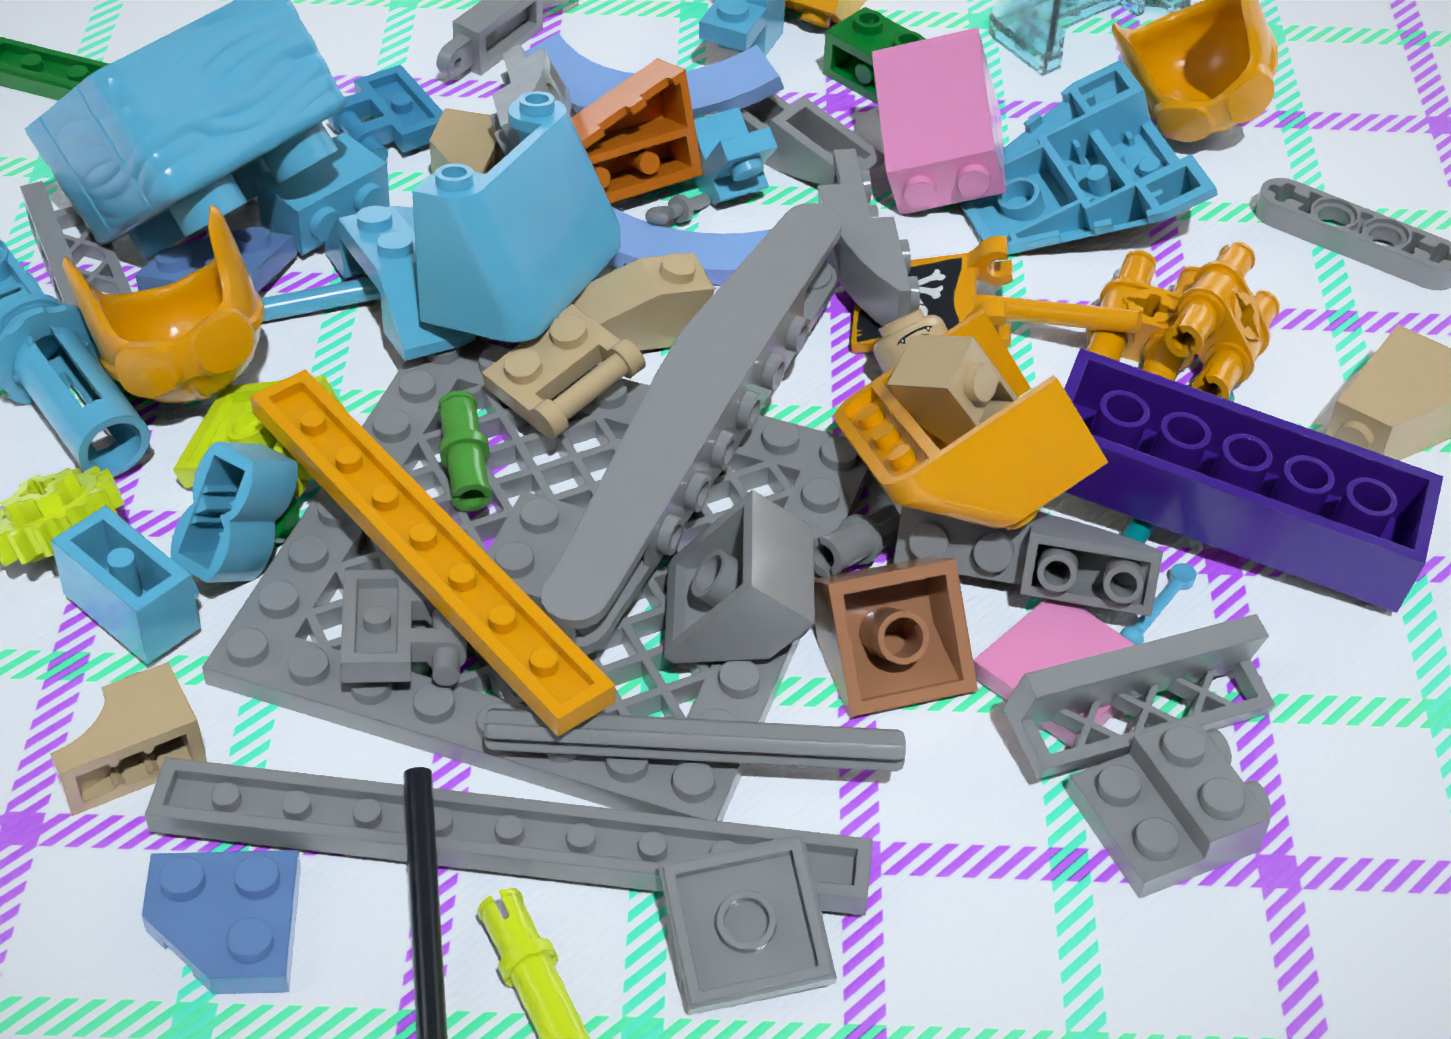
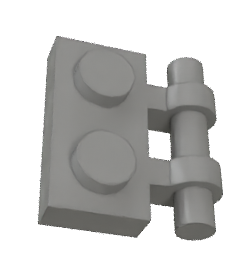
M400 569L344 570L340 652L341 683L411 682L412 662H427L432 668L433 680L439 685L449 686L457 683L460 678V667L467 658L466 639L417 587H412V582ZM427 620L432 628H412V621Z

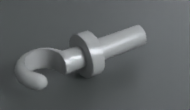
M706 193L692 198H688L685 195L674 196L669 200L668 206H656L647 210L645 219L652 224H665L668 220L684 223L692 218L694 211L709 206L710 197Z

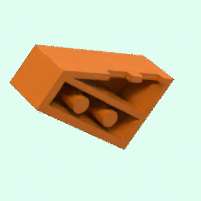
M656 58L571 117L610 203L703 175L686 69Z

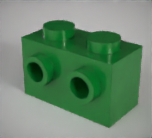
M865 6L825 32L822 74L878 105L872 51L926 38L886 18L880 12Z

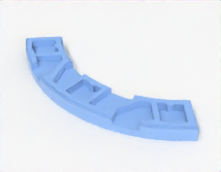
M559 32L525 51L527 56L537 50L545 48L570 92L571 108L575 110L576 114L635 74L608 68L587 59L567 44ZM757 45L720 62L686 70L693 117L715 111L722 112L737 107L742 109L784 89L779 74Z
M612 207L621 227V247L608 264L620 268L639 258L665 256L671 253H694L712 285H722L771 229L745 233L693 232L652 224Z

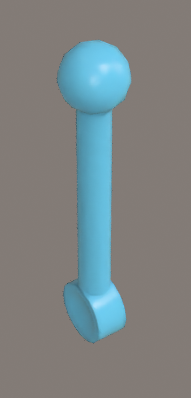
M1186 563L1175 564L1171 569L1169 584L1154 600L1151 617L1142 615L1134 626H1126L1120 631V634L1136 645L1144 643V633L1180 590H1188L1193 587L1197 576L1196 570Z

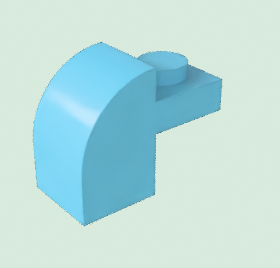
M715 0L699 21V39L716 43L719 47L737 52H743L757 45L766 57L783 34L785 0Z
M739 107L694 119L703 175L691 179L702 194L706 193L710 197V203H720L762 191L769 187L763 171V164L777 149V144L770 127L748 132Z

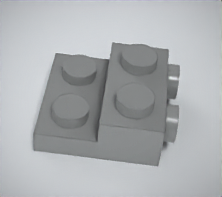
M1193 714L1135 735L1128 754L1071 774L1066 793L1139 899L1259 852L1271 821V804L1265 789L1256 780L1243 782L1231 766L1232 754L1225 736L1216 728L1205 731Z

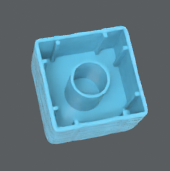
M234 0L95 71L25 128V132L42 160L51 169L73 208L93 233L95 241L101 245H108L128 234L143 259L147 260L159 251L168 248L208 225L209 206L211 204L216 206L224 216L257 197L255 178L270 171L279 184L337 151L336 145L322 122L343 110L346 105V98L339 90L335 78L331 75L330 69L320 54L312 35L300 20V16L290 0Z

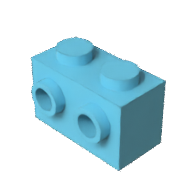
M345 132L332 138L338 149L337 151L278 184L270 171L255 178L260 222L272 232L294 235L296 251L302 255L327 242V238L337 218L357 214L359 210L369 206H390L387 163Z
M106 505L51 540L63 594L147 665L200 629L196 605L199 591L191 574Z

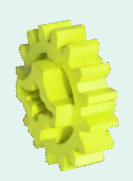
M93 466L82 473L80 468H66L50 475L40 476L37 474L18 484L19 489L11 497L0 502L2 507L0 509V561L3 566H7L18 559L21 564H27L30 561L35 563L45 557L54 556L51 544L53 538L105 505L117 514L115 509L124 505V501L110 470L107 468L101 471L99 466Z

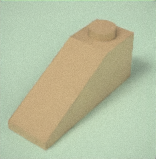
M671 253L665 256L639 258L590 282L571 304L618 339L626 338L632 341L641 351L672 347L684 327L714 295L715 288L694 253Z

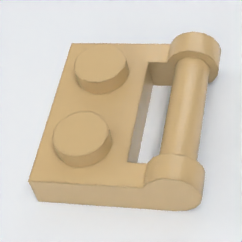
M571 304L561 312L544 333L535 339L521 342L482 372V376L487 390L546 437L554 439L569 427L568 419L623 376L631 379L646 367V361L641 351L632 341L626 338L618 339ZM603 360V362H602L601 364H599V365H598L597 367H595L592 371H590L588 374H586L584 377H582L579 381H577L575 384H573L570 388H568L566 391H564L561 395H559V396H558L557 398H555L553 401L551 400V399H553L555 396H557L560 392H562L564 389H566L569 385H571L573 382H575L578 378H580L582 375H584L586 372H588L591 368H593L595 365H597L600 361Z

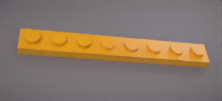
M306 369L250 395L252 411L255 417L557 737L615 703V684Z

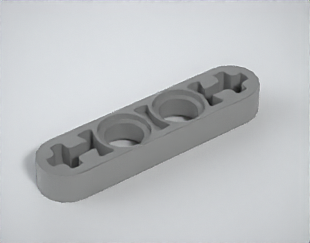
M1272 178L1262 184L1255 207L1256 217L1262 223L1420 287L1440 291L1451 288L1450 240L1296 180ZM1321 220H1331L1343 226L1330 225ZM1372 240L1389 242L1396 247L1380 245Z

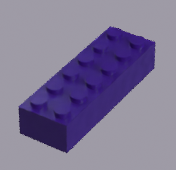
M1083 348L1079 349L1064 390L1109 463L1066 490L1065 493L1395 613L1399 611L1426 563L1444 476Z

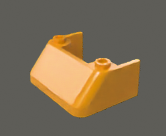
M979 309L941 336L974 337L1016 396L1020 398L948 445L919 425L889 389L887 383L896 367L894 366L848 397L834 414V420L844 436L894 504L994 529L1005 528L1007 530H1014L1026 525L1036 516L1039 508L1109 463L1058 378L1053 375L1032 389L982 309Z

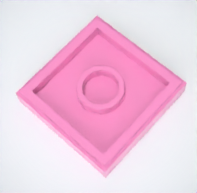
M1045 599L973 659L976 679L1007 701L1025 673L1136 644L1075 603ZM1110 705L1101 707L1097 711L1094 722L1103 726L1119 710ZM1086 712L1078 714L1084 717ZM1052 721L1039 724L1071 748L1073 747L1077 733Z

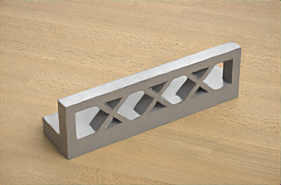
M43 181L20 186L31 232L56 298L62 304L79 308L62 267L64 256L71 259L75 266L83 257L102 261L93 272L77 268L88 284L97 290L108 294L132 292L112 243L108 245L99 244L95 241L93 233L89 228L80 238L63 234V229L85 224L73 206L54 211Z
M1253 614L1025 673L1004 704L1003 709L1037 779L1128 754L1135 735L1179 720L1152 706L1156 693L1168 690L1192 702L1188 716L1193 714L1205 731L1268 715L1274 708L1275 703L1253 665L1251 658L1268 639L1269 634L1258 614ZM1232 672L1247 700L1233 703L1209 691L1213 677ZM1200 681L1199 685H1196L1193 682ZM1143 696L1142 701L1139 700V699H1136V698H1138V697ZM1110 705L1135 717L1131 732L1120 735L1095 723L1094 719L1098 709ZM1202 708H1205V709L1208 710V711L1201 712V711H1202ZM1086 712L1084 717L1078 713ZM1052 721L1077 733L1073 747L1050 754L1036 725ZM1145 723L1151 725L1150 727L1144 728ZM1087 739L1093 741L1092 743L1085 744Z

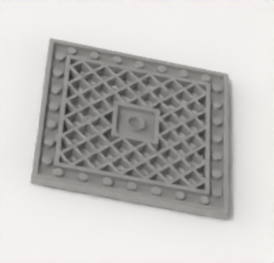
M474 340L458 348L405 361L362 427L425 491L433 488L436 489L439 496L432 499L542 610L540 598L542 587L562 557L601 481H595L590 473L608 467L650 385L621 378L568 419L569 427L554 439H549L540 431L520 437L516 430L531 424L487 390L482 376V372L512 349ZM592 370L586 372L584 375L578 378L575 382H573L571 385H569L566 389H564L551 400L553 401L555 398L561 395L564 391H566L568 388H570L573 384H575L577 381H579L582 377H584ZM452 391H466L474 395L477 399V410L485 408L488 413L478 417L480 432L487 439L501 435L504 440L503 443L489 447L490 457L486 462L489 485L492 488L493 495L491 496L490 504L494 506L497 513L472 521L466 513L468 511H461L452 504L449 470L442 462H438L435 457L436 454H439V444L443 439L442 428L439 429L441 418L438 414V401L442 396ZM759 414L754 427L746 432L736 448L729 467L726 470H722L712 484L704 507L700 512L694 511L692 515L695 520L686 522L684 525L680 544L670 558L675 556L729 510L726 509L713 514L707 504L729 497L735 505L748 494L747 491L767 484L774 492V494L765 496L767 499L813 526V539L825 536L838 529L842 520L854 514L871 472L846 437ZM593 438L598 440L600 446L578 453L573 446ZM557 450L561 457L540 465H536L532 458ZM420 460L423 467L413 470ZM517 463L521 470L498 478L492 472L494 469ZM574 478L578 485L576 488L554 494L549 487ZM322 487L202 666L205 684L612 809L723 821L747 765L740 763L490 750L486 748L484 742V724L488 710L493 708L532 709L519 695H513L504 679L467 640V658L475 656L481 668L461 674L457 683L453 685L442 686L437 684L433 678L421 675L429 671L432 673V668L427 662H412L411 682L341 683V637L328 641L323 630L342 624L343 598L333 602L330 601L338 589L343 597L344 570H388L399 568ZM519 496L512 507L508 499ZM495 538L487 551L483 542ZM367 544L371 553L359 556ZM668 566L652 572L633 600L634 602L646 598L652 609L630 617H626L624 613L602 647L587 655L615 686L642 677L649 689L622 700L615 688V703L597 714L649 716L662 711L665 717L686 718L679 704L695 699L687 718L765 722L799 640H793L770 659L714 661L710 669L706 662L685 663L692 675L666 684L659 671L680 663H673L664 658L665 644L646 650L639 639L665 630L667 598L663 592L667 591ZM814 571V579L823 578ZM427 620L412 621V628H432ZM309 635H310V638H311L312 642L306 640ZM623 644L629 657L602 665L596 653ZM492 689L495 696H491L483 692Z

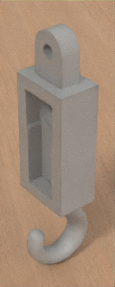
M481 0L452 21L453 39L440 49L436 59L437 69L451 77H457L466 70L482 76L503 60L502 53L520 43L523 45L543 30V9L565 4L572 0Z

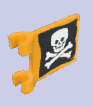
M989 237L968 253L911 260L908 276H917L920 290L919 309L922 310L924 316L936 315L940 317L947 330H950L979 309H982L1007 348L1011 346L1012 329L1010 323H1006L1005 301L989 300L977 306L978 280L995 286L1013 282L1012 260H1008L1007 237ZM856 302L854 305L851 337L853 354L874 352V344L882 338L878 330L882 326L870 317Z

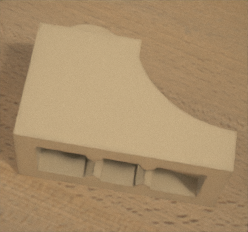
M169 662L142 672L132 673L121 680L102 686L101 690L105 701L94 723L70 744L50 753L63 797L72 816L155 784L165 757L207 762L198 719Z

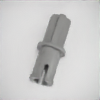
M886 505L865 516L853 514L842 520L838 529L825 536L813 539L814 571L822 577L832 576V574L840 573L842 569L854 563L868 564L877 559L882 549L897 542L901 514H899L895 505Z

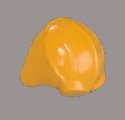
M1203 0L1135 29L1121 28L1118 23L1113 21L1112 34L1120 56L1144 89L1150 119L1156 121L1158 128L1166 137L1181 142H1193L1206 138L1210 134L1227 132L1237 124H1243L1257 118L1270 105L1275 94L1273 77L1278 67L1279 52L1277 42L1268 26L1259 0Z
M212 204L209 206L208 230L214 259L204 267L168 285L125 294H103L88 284L71 259L67 256L63 258L62 267L91 336L100 352L102 367L111 378L119 381L126 391L135 396L163 403H189L196 400H208L214 394L221 392L237 380L254 358V351L260 337V326L265 317V305L260 295L255 291L243 257L224 216Z

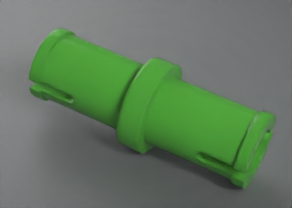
M452 391L442 396L438 401L439 406H437L443 431V439L439 444L440 459L449 470L452 504L461 511H477L489 505L491 496H493L486 468V462L490 457L489 442L487 437L480 432L476 408L478 407L477 399L466 391Z

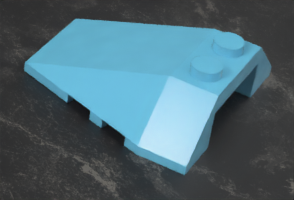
M1122 59L1070 84L1061 92L1062 101L1042 117L1038 113L1032 115L1024 122L1025 131L1006 147L1003 146L1006 193L959 202L958 204L981 241L993 236L1007 237L1009 255L1168 220L1218 196V192L1214 183L1192 154L1182 159L1177 157L1150 119L1144 89Z
M369 206L362 208L357 214L337 218L327 238V242H325L326 254L344 279L367 274L380 291L384 333L404 361L458 348L476 340V335L420 322L413 207ZM600 272L592 281L600 278Z

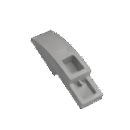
M520 43L502 53L507 71L500 74L505 87L492 94L496 113L490 115V119L497 130L494 132V135L505 155H508L520 144V131L509 125L508 108L523 93L532 91L550 93L554 96L555 100L560 101L566 106L569 115L571 113L572 101L570 92L544 47L527 56Z
M856 148L834 149L832 184L818 185V204L834 209L840 215L842 221L840 238L827 257V261L835 269L837 279L852 299L877 323L884 326L912 311L918 310L920 306L917 276H908L911 268L908 239L899 240L894 216L879 217L877 205H868L871 203L869 170H860Z
M902 506L894 563L930 556L956 559L959 575L1021 585L1020 594L1151 617L1163 551L1101 528L1038 512L1026 525L1014 530H1007L1005 528H989Z

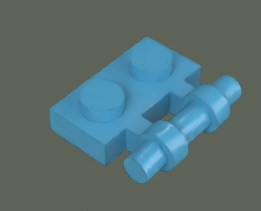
M400 64L355 79V94L346 96L344 109L327 119L338 133L345 132L383 161H386L388 151L383 146L384 144L394 141L403 153L427 146L443 111ZM371 116L374 118L373 120L367 122L362 121V119Z

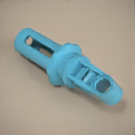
M0 239V389L8 392L12 401L29 405L35 402L83 470L86 471L93 466H99L101 471L108 468L112 476L128 470L142 458L150 442L148 426L99 363L97 346L80 308L62 304L55 297L44 294L33 275L24 270L8 249L6 243ZM70 388H75L87 404L86 406L82 407L69 390ZM105 429L115 443L97 451L91 441L99 432Z

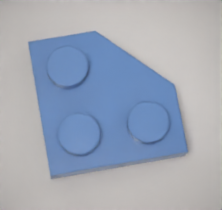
M258 226L231 231L257 293L297 256L294 235L269 232L267 228ZM210 237L159 251L153 260L135 274L138 291L176 282L209 264L214 259Z
M298 850L151 853L141 914L146 932L164 949L169 947L191 967L193 976L213 995L289 993L301 875V862Z

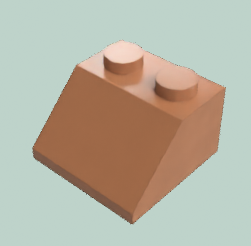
M930 556L814 579L815 627L818 644L847 716L855 717L978 691L956 559Z

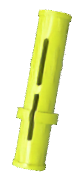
M505 888L498 891L509 914V917L506 919L502 918L492 895L487 896L477 908V914L485 924L501 956L498 970L505 984L509 987H516L521 1002L528 1012L540 1039H591L555 967L559 961L557 952L549 939L540 937L524 903L522 893L516 888Z

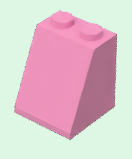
M976 27L872 51L886 174L899 215L1006 193L1001 112L979 28Z

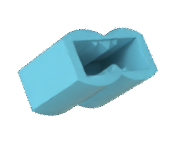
M215 442L202 457L195 474L193 504L186 509L175 528L171 542V559L183 567L189 574L206 583L253 581L267 565L273 551L276 533L275 521L285 512L294 495L298 477L297 461L263 444Z

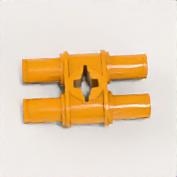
M1239 241L1233 242L1230 247L1228 244L1223 246L1215 261L1208 262L1200 267L1194 276L1193 287L1184 291L1177 302L1176 311L1178 317L1165 333V343L1171 353L1178 357H1189L1192 352L1194 355H1198L1203 364L1202 371L1193 381L1191 387L1227 400L1235 384L1246 381L1253 373L1256 357L1263 354L1270 344L1271 333L1269 327L1280 312L1279 300L1271 292L1259 290L1255 296L1253 292L1251 293L1245 277L1254 267L1256 257L1249 245Z
M1142 250L1130 251L1126 255L1117 277L1103 287L1100 293V306L1141 310V330L1139 334L1086 329V335L1089 340L1086 350L1116 361H1120L1122 357L1143 363L1142 370L1175 381L1179 371L1188 367L1195 355L1191 352L1189 357H1178L1171 353L1165 343V333L1178 317L1176 311L1177 302L1184 291L1193 287L1194 276L1200 267L1189 266L1183 268L1173 291L1150 285L1157 267L1156 259L1150 253Z

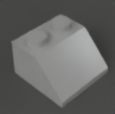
M752 489L668 561L664 658L673 663L770 659L793 640L801 639L811 626L815 624L813 526Z

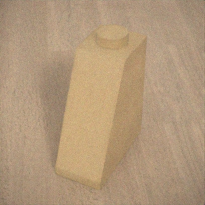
M1397 324L1337 399L1326 435L1397 460H1403L1451 439V348Z

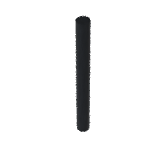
M413 767L403 772L416 1033L417 1039H448L432 771L426 767Z

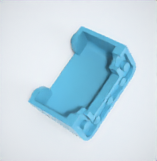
M542 91L523 93L509 106V125L520 131V144L487 174L474 172L467 165L447 164L437 168L434 174L427 177L412 190L420 322L505 342H525L535 339L544 333L561 312L571 304L619 252L621 247V227L566 106L560 101L555 100L552 94Z

